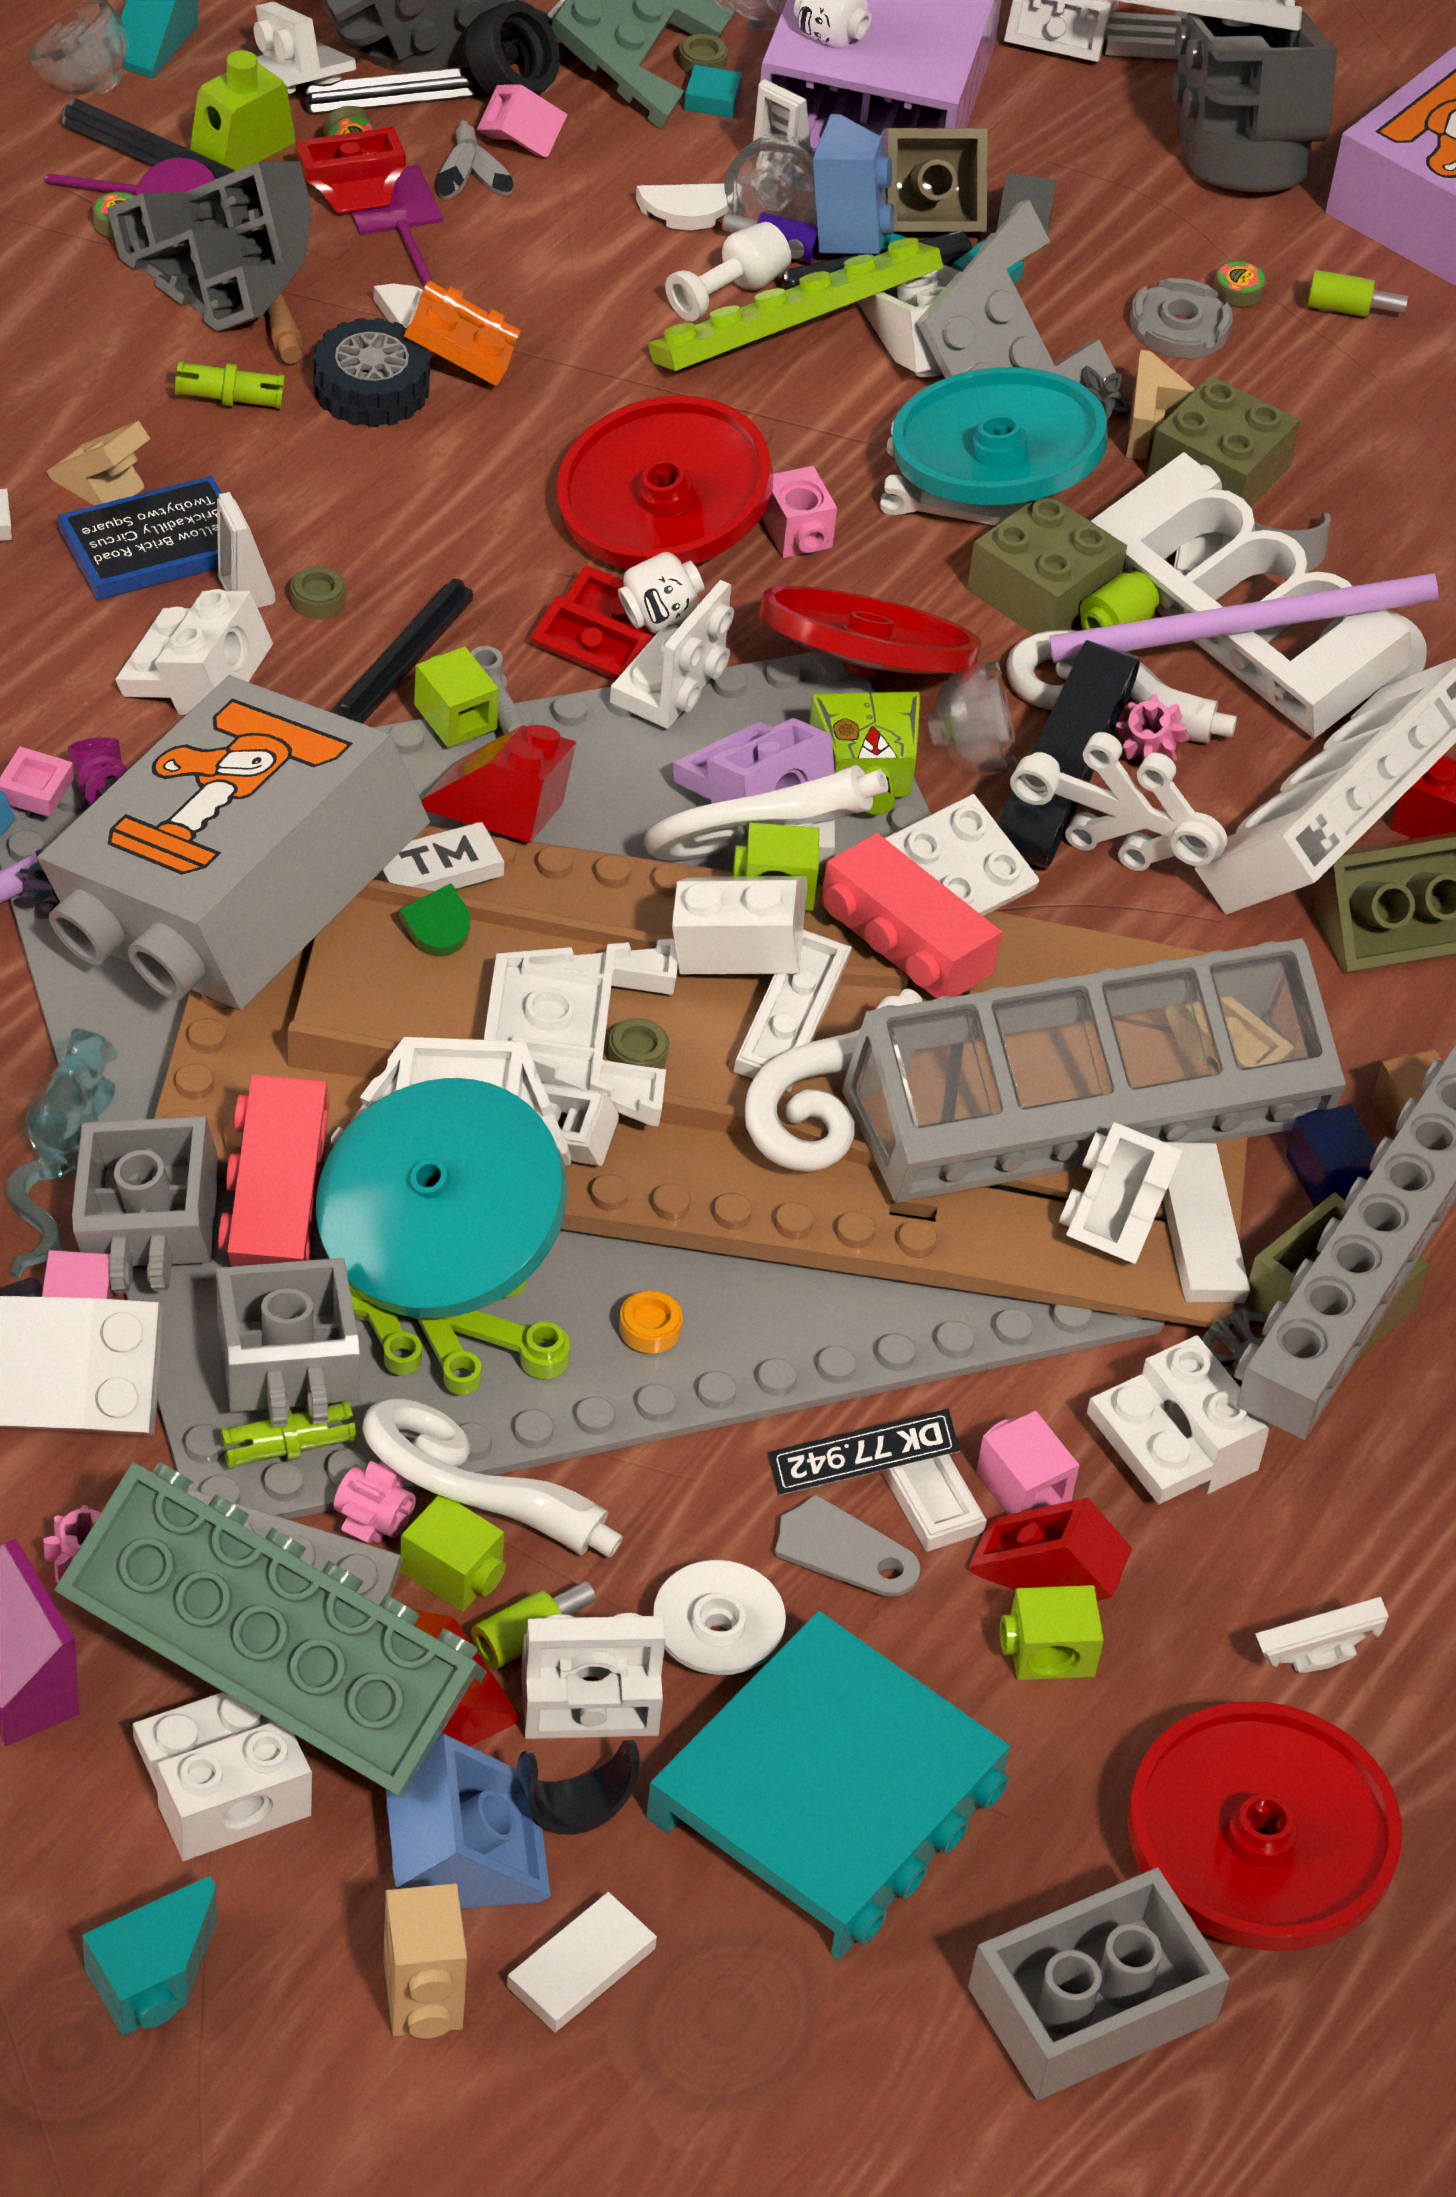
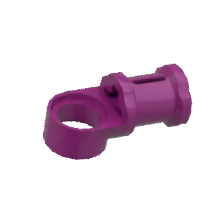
M90 738L77 741L68 746L69 761L73 762L74 780L78 785L80 793L84 798H87L90 806L102 796L98 789L105 787V778L114 777L117 781L128 771L122 762L119 740L116 738Z

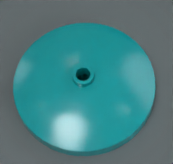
M1020 367L979 369L957 374L929 385L903 405L893 424L894 457L899 470L911 483L937 497L974 505L1024 503L1059 493L1083 480L1098 466L1107 448V417L1101 402L1089 389L1065 376L1044 370Z
M442 1078L412 1084L383 1097L361 1113L345 1129L328 1155L321 1173L316 1197V1217L322 1244L330 1259H345L349 1285L353 1290L380 1308L392 1313L416 1318H445L470 1313L502 1299L515 1290L532 1275L550 1252L561 1229L566 1211L568 1186L565 1164L561 1152L542 1118L529 1104L508 1090L491 1083L465 1078Z

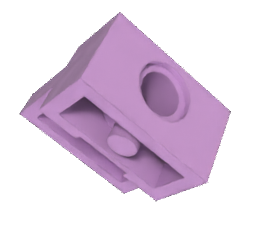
M796 718L787 720L775 727H770L761 722L754 723L672 762L674 782L698 793L704 798L711 799V804L771 792L835 774L831 734ZM744 825L745 836H748L749 825Z

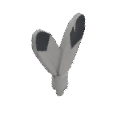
M462 120L455 131L457 146L450 153L438 175L437 190L439 197L443 200H448L458 195L464 188L471 172L492 193L501 196L511 195L513 193V181L510 173L490 153L478 146L475 129L467 121Z

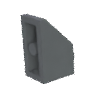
M1006 172L997 230L1009 217L1008 212L1015 204L1020 201L1030 200L1048 236L1056 180Z

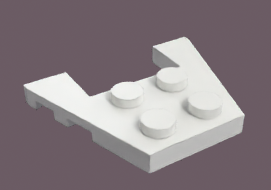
M674 939L658 940L656 948L631 950L629 942L607 944L606 953L573 955L572 947L496 953L484 1040L525 1041L542 1082L605 1092L610 1097L618 1113L648 1125L659 1126L666 1070L603 1060V1050L611 986L673 995L678 965Z

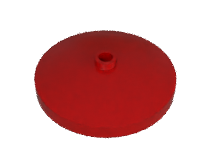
M675 395L650 398L626 405L607 414L587 428L572 444L565 455L559 469L556 488L564 524L574 541L591 556L610 565L629 569L663 552L673 553L682 564L690 560L695 565L731 548L754 528L764 514L771 498L774 476L767 443L760 430L747 416L731 406L716 400L696 396Z
M807 586L771 587L764 591L759 611L761 621L781 635L807 649L844 662L845 670L864 676H876L877 670L904 674L964 672L976 666L981 647L980 638L973 632L937 615L899 603L833 589Z
M1247 1701L1219 1704L1190 1714L1168 1728L1151 1745L1143 1757L1133 1783L1127 1813L1130 1845L1141 1873L1143 1874L1158 1867L1198 1930L1221 1941L1256 1950L1294 1951L1312 1948L1333 1941L1355 1929L1372 1914L1387 1893L1398 1865L1402 1846V1819L1395 1793L1385 1773L1367 1750L1349 1734L1321 1717L1291 1706L1270 1702Z

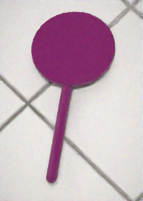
M172 158L159 162L143 175L138 185L57 174H47L44 178L48 184L107 192H127L136 196L142 193L187 192L215 180L212 172L205 165L187 158Z

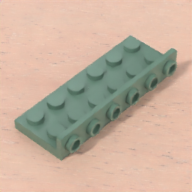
M133 1461L54 1591L387 1790L404 1798L472 1681L476 1680L481 1683L487 1673V1670L472 1660L478 1648L445 1628L441 1630L436 1639L415 1627L420 1614L385 1594L379 1605L357 1593L363 1583L361 1579L330 1561L326 1563L322 1571L304 1562L300 1558L306 1547L271 1527L266 1537L263 1538L246 1528L244 1524L250 1515L215 1494L209 1505L193 1497L187 1492L194 1482L167 1465L158 1462L153 1472Z

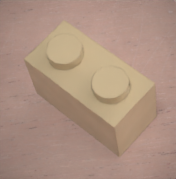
M457 1883L386 1890L383 1963L393 2037L412 2035L416 2038L430 2039L442 2036L448 2031L463 2029L467 1952Z

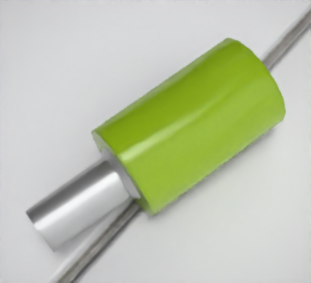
M1314 269L1307 307L1318 309L1321 312L1333 311L1361 317H1368L1371 308L1405 314L1408 296L1377 291L1374 289V279Z
M587 1581L572 1587L554 1598L546 1591L539 1590L475 1624L471 1629L474 1645L478 1648L477 1651L486 1665L493 1670H497L522 1656L524 1634H527L528 1619L547 1618L557 1614L571 1615L595 1602V1592Z

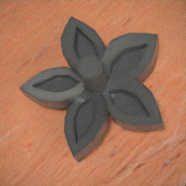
M1086 365L1082 369L1087 389L1099 399L1104 407L1107 419L1111 414L1122 415L1131 411L1127 398L1122 393L1117 392L1121 386V373H1112L1102 380L1100 375Z

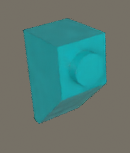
M126 0L109 52V65L153 79L198 26V0Z
M210 1875L82 1934L85 1972L122 2036L141 2027L146 2029L158 2027L170 2020L179 2009L187 2005L217 1923L216 1885Z

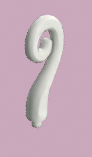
M1050 630L1035 633L1019 641L1011 649L1006 662V675L1011 689L1019 698L1040 708L1053 709L1064 684L1051 685L1037 678L1034 670L1038 664L1052 659L1049 635L1074 632V630ZM1076 659L1057 662L1056 672L1058 676L1066 680ZM1140 662L1137 678L1129 696L1135 704L1138 705L1144 701H1150L1153 694H1157L1159 703L1163 704L1166 708L1178 704L1182 714V719L1179 723L1186 726L1189 741L1208 744L1212 734L1233 738L1237 716L1217 712V700L1201 698L1170 688Z
M854 765L835 774L753 796L712 803L680 812L651 827L645 835L644 845L650 856L660 860H688L714 855L728 850L742 841L745 836L744 825H749V822L766 824L814 823L870 810L873 806V796L888 791V781L884 772L880 769L865 774L862 768Z
M904 989L899 996L885 997L875 1010L887 1005L902 1006L922 1002V998L917 992L911 989ZM861 1028L848 1034L794 1047L772 1059L755 1076L746 1097V1128L755 1146L767 1159L779 1166L794 1171L815 1172L827 1169L846 1155L854 1138V1120L848 1108L838 1097L817 1089H805L794 1095L786 1104L785 1116L792 1124L801 1123L809 1117L820 1119L826 1125L828 1134L824 1139L818 1141H806L790 1134L782 1126L777 1116V1104L787 1088L803 1079L825 1074L848 1072Z
M407 1399L382 1400L376 1402L367 1410L362 1427L367 1444L385 1464L418 1486L454 1501L492 1511L525 1523L557 1540L580 1556L592 1547L606 1557L611 1558L620 1546L623 1536L605 1525L608 1511L572 1490L542 1480L484 1475L459 1469L468 1459L471 1444L467 1434L441 1411ZM399 1430H411L421 1435L412 1444Z

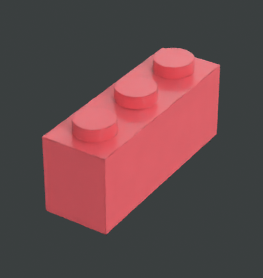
M873 834L827 861L819 904L832 917L840 920L866 941L874 951L882 954L908 975L915 984L924 988L935 998L959 996L993 975L1003 932L880 834Z
M251 1075L249 1096L238 1095L235 1111V1132L243 1133L241 1154H230L227 1169V1191H236L233 1213H222L218 1238L219 1250L227 1251L231 1267L310 1260L316 1214V1197L321 1176L330 1107L326 1081Z

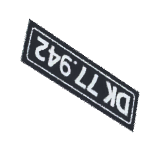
M948 1408L771 1451L769 1455L778 1494L783 1495L960 1452Z

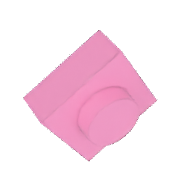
M19 746L0 777V790L4 791L9 805L51 817L74 779L73 762Z

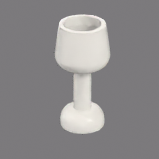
M762 222L732 233L725 240L722 247V264L699 277L686 270L677 271L669 275L665 282V290L675 312L684 320L694 322L706 313L709 306V295L732 281L746 290H759L765 287L788 268L791 263V250L783 233L769 222Z

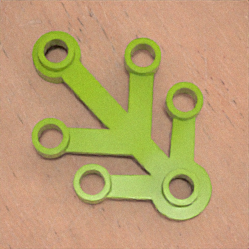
M527 1280L505 1297H514L521 1294L527 1286ZM349 1285L355 1318L362 1321H370L384 1349V1364L386 1368L397 1375H409L417 1371L422 1363V1343L415 1334L402 1330L395 1313L380 1308L364 1299ZM477 1310L453 1317L417 1318L443 1368L445 1387L457 1395L471 1394L479 1388L482 1364L475 1354L463 1350L454 1331L519 1352L522 1369L534 1378H555L567 1369L570 1362V1338L560 1326L550 1321L537 1322L529 1328ZM545 1342L554 1345L551 1347H540L537 1343ZM398 1349H407L413 1354L402 1358L395 1356L393 1352ZM464 1368L471 1371L472 1374L467 1377H458L452 1372Z

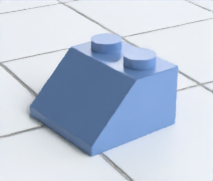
M830 114L813 157L819 253L880 254L886 235H893L895 226L894 205L886 204L885 188H890L892 181L891 157H883L881 136L841 114Z
M443 1733L440 1735L404 1798L386 1789V1810L389 1817L393 1858L392 1871L396 1889L457 1883L461 1909L541 1903L551 1897L543 1828L531 1814L516 1768Z

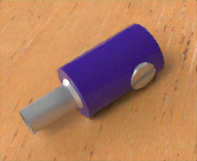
M762 212L758 221L730 213L725 214L722 230L735 233L762 222L772 223L785 236L791 250V259L810 264L814 263L819 251L818 228L816 225L767 212Z

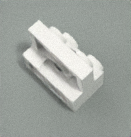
M221 589L202 591L191 608H163L115 679L123 697L171 698L178 715H187L228 675L249 682L273 645L251 591H224Z
M1198 1335L1146 1358L1141 1375L1091 1397L1087 1410L1088 1416L1158 1505L1199 1485L1206 1494L1212 1493L1258 1471L1271 1426L1268 1422L1236 1407L1241 1388Z
M622 1613L613 1617L575 1618L566 1614H557L547 1618L528 1619L527 1634H524L521 1665L525 1739L659 1736L663 1703L661 1674L666 1639L664 1616H642L636 1613ZM592 1677V1678H597V1679H599V1680H598V1681H587V1680H584V1679H582V1678Z
M225 1692L133 1723L134 1741L156 1787L159 1810L182 1861L311 1816L312 1771L294 1733Z

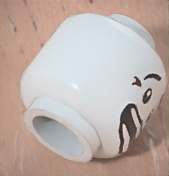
M796 0L794 5V15L798 18V26L805 36L836 49L848 45L854 38L857 40L863 38L872 18L871 12L867 10L868 0Z
M663 552L629 568L624 574V587L618 589V594L624 610L634 627L639 629L644 626L650 633L657 634L661 629L683 623L699 605L697 594L704 591L705 588L701 576L692 561L689 560L682 564L673 553Z

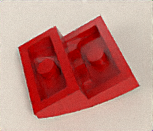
M585 564L565 597L555 596L532 633L530 641L531 644L617 680L656 634L650 633L644 626L636 629L630 621L618 594V589L624 587V580Z

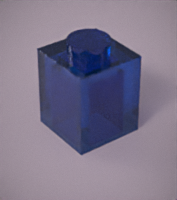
M1351 1104L1328 1110L1317 1109L1303 1116L1296 1117L1286 1157L1316 1208L1334 1192L1346 1200L1350 1189L1358 1177L1368 1180L1373 1173L1369 1168L1376 1148Z

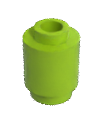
M1133 571L1117 575L1082 601L1080 617L1083 629L1151 619L1160 601L1158 589L1154 582L1142 572Z

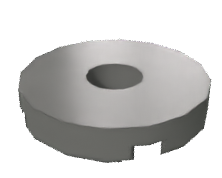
M1168 278L1159 280L1158 287H1153L1147 290L1148 285L1143 287L1133 299L1130 312L1131 330L1141 343L1160 354L1173 358L1187 359L1208 356L1224 347L1230 336L1233 323L1232 308L1227 301L1224 305L1222 301L1217 299L1218 292L1206 284L1191 279ZM1181 315L1188 317L1189 319H1178L1174 316Z

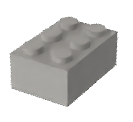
M1157 1867L977 1945L968 1988L1038 2101L1217 2021L1230 1977Z

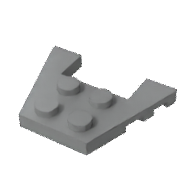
M1030 200L1020 201L1014 205L1008 212L1009 217L1000 228L987 237L979 247V253L963 272L956 274L916 322L945 378L979 369L1020 367L1056 373L1088 388L1082 374V369L1086 365L1094 369L1102 380L1110 374L1116 373L1099 339L1086 342L1053 363L1007 272V268L1050 243Z

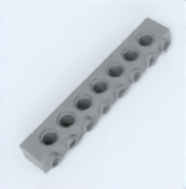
M1456 1045L1445 1062L1435 1059L1431 1064L1421 1086V1092L1424 1093L1421 1099L1418 1101L1411 1097L1405 1104L1395 1127V1131L1399 1132L1395 1139L1392 1140L1384 1137L1379 1144L1370 1164L1369 1170L1373 1171L1369 1179L1366 1180L1358 1177L1354 1182L1343 1207V1210L1347 1212L1343 1219L1338 1220L1332 1217L1328 1222L1317 1246V1251L1320 1254L1315 1262L1306 1258L1300 1265L1290 1287V1293L1293 1296L1288 1304L1278 1300L1272 1308L1263 1328L1262 1334L1266 1337L1262 1344L1258 1346L1250 1343L1244 1351L1234 1375L1235 1378L1242 1381L1236 1407L1306 1440L1456 1202Z

